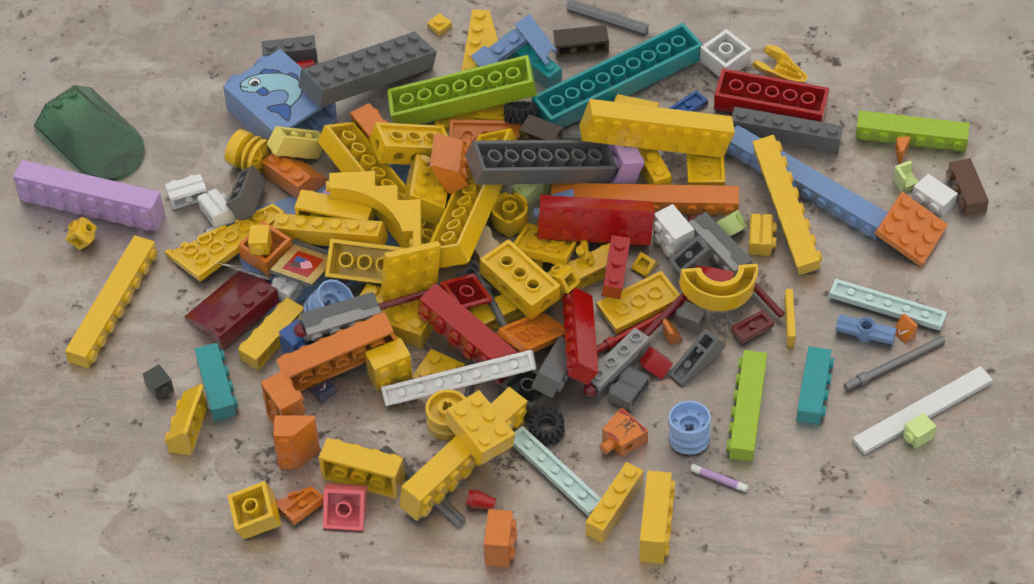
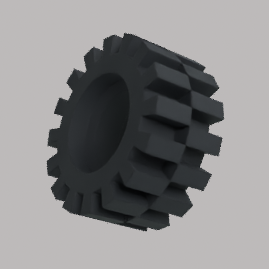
M516 101L504 104V121L509 124L521 125L529 114L537 117V105L530 101Z
M543 407L541 412L537 409L535 414L532 413L531 418H529V432L541 443L545 442V446H548V442L554 445L555 440L559 442L561 440L560 437L563 438L564 418H562L561 413L558 414V410L552 411L551 407H548V410H545V407ZM542 423H552L554 428L542 430L539 428V425Z

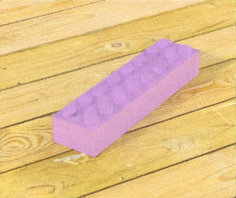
M21 160L13 175L19 200L53 207L58 210L70 211L75 214L87 215L92 218H100L109 222H117L130 227L134 226L157 232L165 216L159 191Z

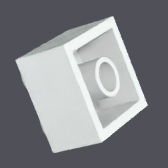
M726 29L700 47V62L720 77L722 68L740 71L751 63L752 49Z
M673 204L654 213L653 240L663 248V252L667 257L672 258L694 239V229Z

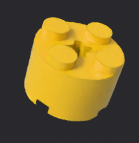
M503 192L498 195L491 211V222L496 231L504 234L506 237H513L515 234L520 233L525 225L529 223L528 202L523 195L513 192V194Z

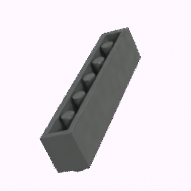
M734 107L732 114L734 128L739 125L759 138L774 135L776 141H780L781 144L839 154L843 126Z

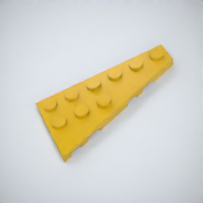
M271 204L257 210L250 218L236 219L234 224L227 227L223 225L198 236L197 240L193 242H183L180 244L181 247L177 249H167L164 251L165 255L201 282L222 266V264L216 262L226 263L239 253L238 244L249 235L250 225H259L264 221L273 227L277 214H285V212L276 205Z

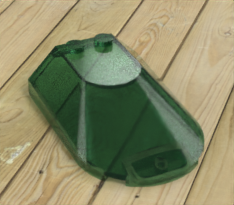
M73 85L46 103L34 124L36 134L81 174L115 181L130 175L139 167L143 160L145 147L139 132L92 87Z

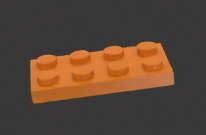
M541 312L531 320L528 317H524L500 327L497 335L506 343L515 347L519 353L532 350L534 353L556 343L559 336L565 338V328L552 317Z

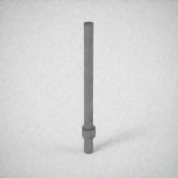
M940 336L871 371L862 372L856 375L854 379L844 383V388L850 390L858 385L862 386L868 383L870 379L946 342L945 338Z

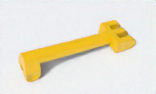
M586 240L580 241V245L576 248V253L579 256L581 255V258L591 266L594 263V256L588 250V242Z

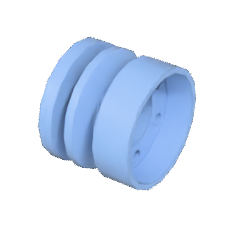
M337 280L324 281L305 301L304 312L353 298V295L344 283Z
M684 401L676 404L670 410L668 419V439L670 445L674 450L682 454L692 455L702 452L710 442L711 415L709 410L703 404L696 401Z

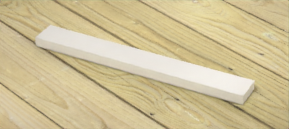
M528 350L384 386L381 389L385 406H390L431 396L441 390H455L536 370L537 367L533 351Z
M980 366L854 436L852 441L866 455L903 434L905 424L922 413H925L930 419L992 384L993 379Z

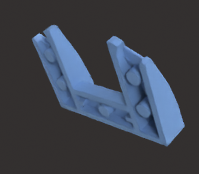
M528 14L515 24L516 28L489 48L485 45L472 54L471 57L477 67L505 60L528 43L542 62L548 66L550 61L546 59L551 50L555 53L557 50L531 15Z

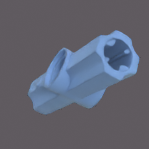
M841 314L838 316L835 331L857 336L862 342L874 340L890 345L894 342L897 330L894 327L875 323L870 317L857 319Z

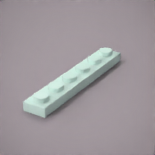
M835 279L829 294V298L900 319L902 314L905 313L916 324L941 331L947 314L943 310L839 279Z
M522 426L515 431L513 447L589 517L601 498L526 428Z

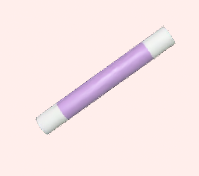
M695 464L691 465L690 471L745 493L749 488V485Z

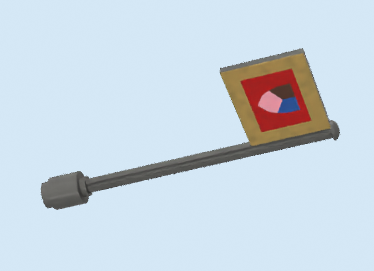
M296 238L292 241L293 246L270 269V273L313 287L326 271L328 250L298 241Z

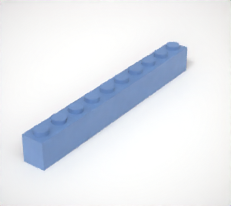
M737 125L734 128L735 134L726 152L762 173L752 142L761 138ZM780 152L781 156L786 157L788 167H786L787 172L791 171L794 180L792 186L797 187L799 195L813 202L819 208L830 212L833 216L847 222L850 226L859 229L865 235L874 239L878 238L874 232L886 216V211L787 153Z

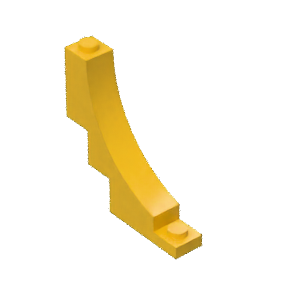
M375 171L329 173V181H326V192H330L331 200H349L370 206L391 220L400 232L403 241L409 242L410 247L422 245V207L420 199L399 200L398 185L377 186Z

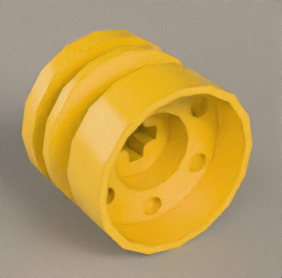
M239 129L230 138L224 158L225 162L232 167L244 170L253 165L261 174L263 172L261 161L269 156L272 150L267 145V139L255 136L247 130Z

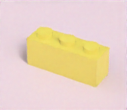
M276 126L267 142L268 147L272 150L271 152L279 157L289 156L291 158L318 159L323 151V148L318 143L321 133L316 130Z

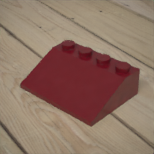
M239 270L184 317L224 350L279 303L276 289L263 278Z

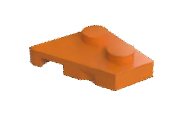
M311 486L301 491L287 493L288 497L276 500L278 511L295 525L324 503V496Z

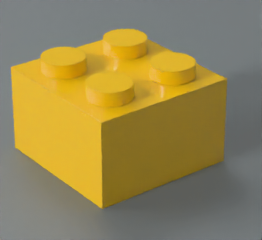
M401 338L365 352L367 373L377 392L382 390L381 387L404 382L412 377L411 355Z
M265 481L227 495L235 530L244 540L282 525L274 491Z

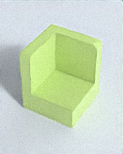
M911 161L896 165L894 168L893 181L900 192L910 191L918 183L912 173L913 163Z
M739 210L728 214L716 222L729 236L736 234L747 226Z

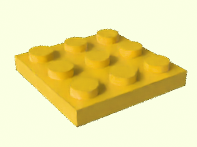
M529 223L525 225L514 242L529 258L537 262H549L553 265H566L580 241L537 239V225Z
M438 241L384 253L381 299L383 302L431 288L435 283L437 284L441 245Z

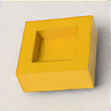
M439 13L427 22V27L440 36L452 27V22Z

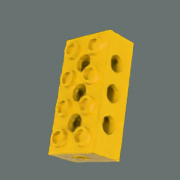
M375 122L369 140L379 163L411 165L416 153L431 158L434 134L448 135L444 126Z
M509 239L480 258L479 273L530 320L560 300V285Z

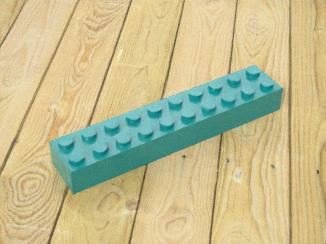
M681 23L537 93V96L531 97L532 103L537 105V117L564 128L582 119L590 99L614 102L617 94L629 96L700 61V47L703 44L684 23Z

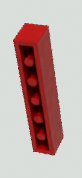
M575 287L568 294L565 293L562 298L565 328L564 339L566 342L565 353L567 357L566 366L568 376L588 385L599 372L593 296Z

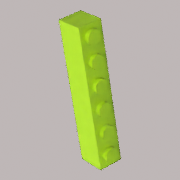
M859 110L855 139L896 143L897 137L909 136L911 138L910 145L966 151L970 123Z
M744 350L743 358L739 357L738 369H741V373L736 374L735 385H739L738 390L734 389L733 401L737 402L736 406L732 405L731 417L734 418V422H730L728 434H732L731 439L727 438L726 450L730 451L729 459L753 462L767 362L766 352Z

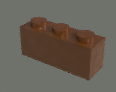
M971 158L949 162L946 178L951 182L952 190L958 193L959 209L963 210L965 217L986 213L989 200Z

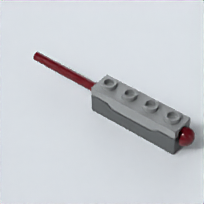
M707 212L699 216L691 215L687 218L688 223L694 229V238L697 235L700 236L715 253L711 258L714 265L723 270L734 271L735 277L738 265L752 264L753 260ZM756 283L754 292L778 318H782L785 313Z
M429 289L377 303L374 293L371 292L300 313L298 323L294 326V334L297 337H304L305 341L312 340V342H315L323 336H331L338 330L347 329L359 321L363 322L375 314H381L382 310L419 300Z
M681 293L643 332L634 328L598 363L599 372L588 385H584V394L588 397L594 396L600 401L608 393L610 386L618 381L620 373L629 366L634 367L650 347L649 336L662 324L663 319H667L687 297Z

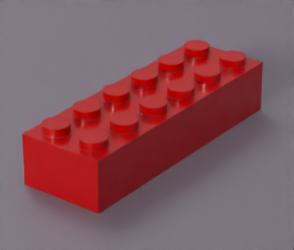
M722 68L714 95V109L733 113L734 107L823 122L830 88Z
M540 195L537 239L586 240L587 242L610 243L611 235L630 238V244L651 245L655 212L653 201Z
M436 283L420 298L417 311L418 317L423 322H428L433 326V330L437 334L446 337L451 346L459 348L468 360L472 359L475 363H480L518 353ZM509 376L493 381L501 385Z

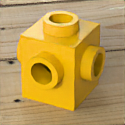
M82 216L69 224V231L65 240L81 250L90 245L95 239L96 235L94 233L97 226Z
M557 264L547 273L560 285V292L568 294L580 283L572 266Z

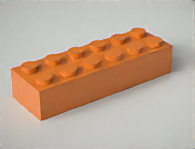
M378 313L363 322L359 321L347 329L338 330L329 337H322L313 344L304 345L299 350L283 354L276 361L285 377H290L294 389L302 391L366 363V351L394 341L396 336L386 313Z

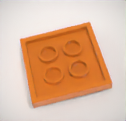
M902 191L874 234L921 267L948 224Z

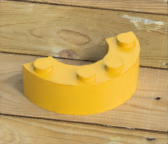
M758 264L738 265L736 276L724 282L707 278L701 268L681 269L680 288L691 302L701 308L710 311L733 310L745 304L752 296L758 274Z

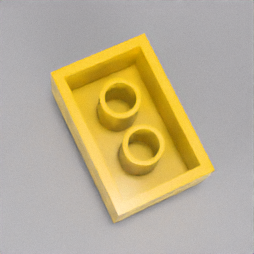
M480 390L446 409L445 423L480 466L513 447L514 431Z

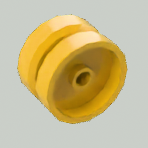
M452 389L441 390L430 396L426 403L427 427L430 433L437 439L451 441L456 436L445 423L447 408L466 398L460 392Z

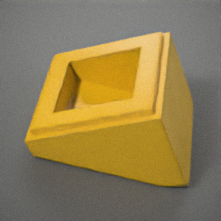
M640 252L631 269L647 278L659 263Z

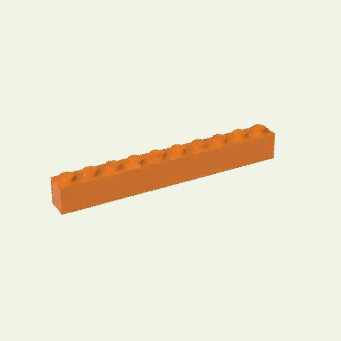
M551 184V195L574 189L575 197L653 201L654 213L672 204L681 214L689 215L702 214L704 212H707L709 215H728L739 210V186Z

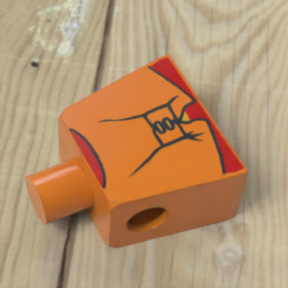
M621 408L603 427L602 439L604 442L599 445V448L605 455L614 450L620 456H624L648 442V430Z

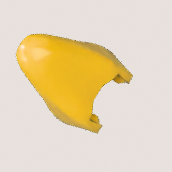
M766 45L763 49L765 54L777 62L773 70L761 61L755 60L752 63L754 69L769 77L801 83L808 79L807 74L792 61L789 55L774 45Z

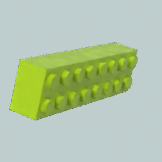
M528 55L387 89L390 116L393 123L418 125L537 96L533 68Z

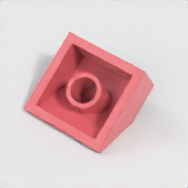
M327 483L324 488L323 528L363 531L367 509L368 485Z

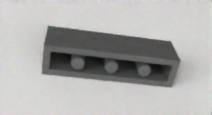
M558 337L531 388L553 398L556 391L561 392L569 377L566 366V342L564 337Z

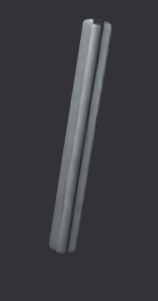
M568 0L567 9L643 34H646L649 29L647 23L576 0Z

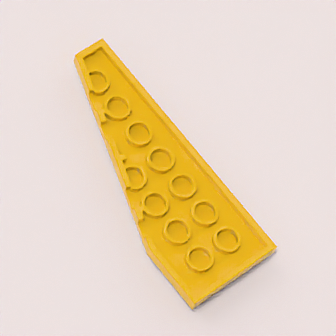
M472 9L461 71L476 68L477 65L474 63L471 55L485 45L489 48L498 41L490 10ZM504 104L456 115L453 118L456 120H504Z

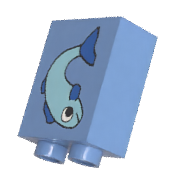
M281 49L270 56L260 57L253 67L242 74L231 76L223 86L227 110L255 136H260L263 139L269 140L276 126L322 132L325 125L338 121L335 103L319 108L298 87L302 68Z

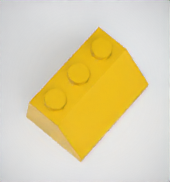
M199 384L184 391L181 399L177 400L176 414L171 417V428L169 432H166L164 439L169 452L192 455L208 409L204 385Z

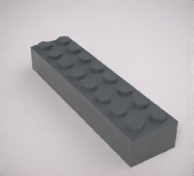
M414 31L301 69L298 87L321 108L433 69L437 51Z
M582 140L472 141L465 154L475 185L609 183L617 171L608 144Z

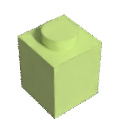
M922 413L905 424L903 436L916 449L935 437L937 426L925 413Z

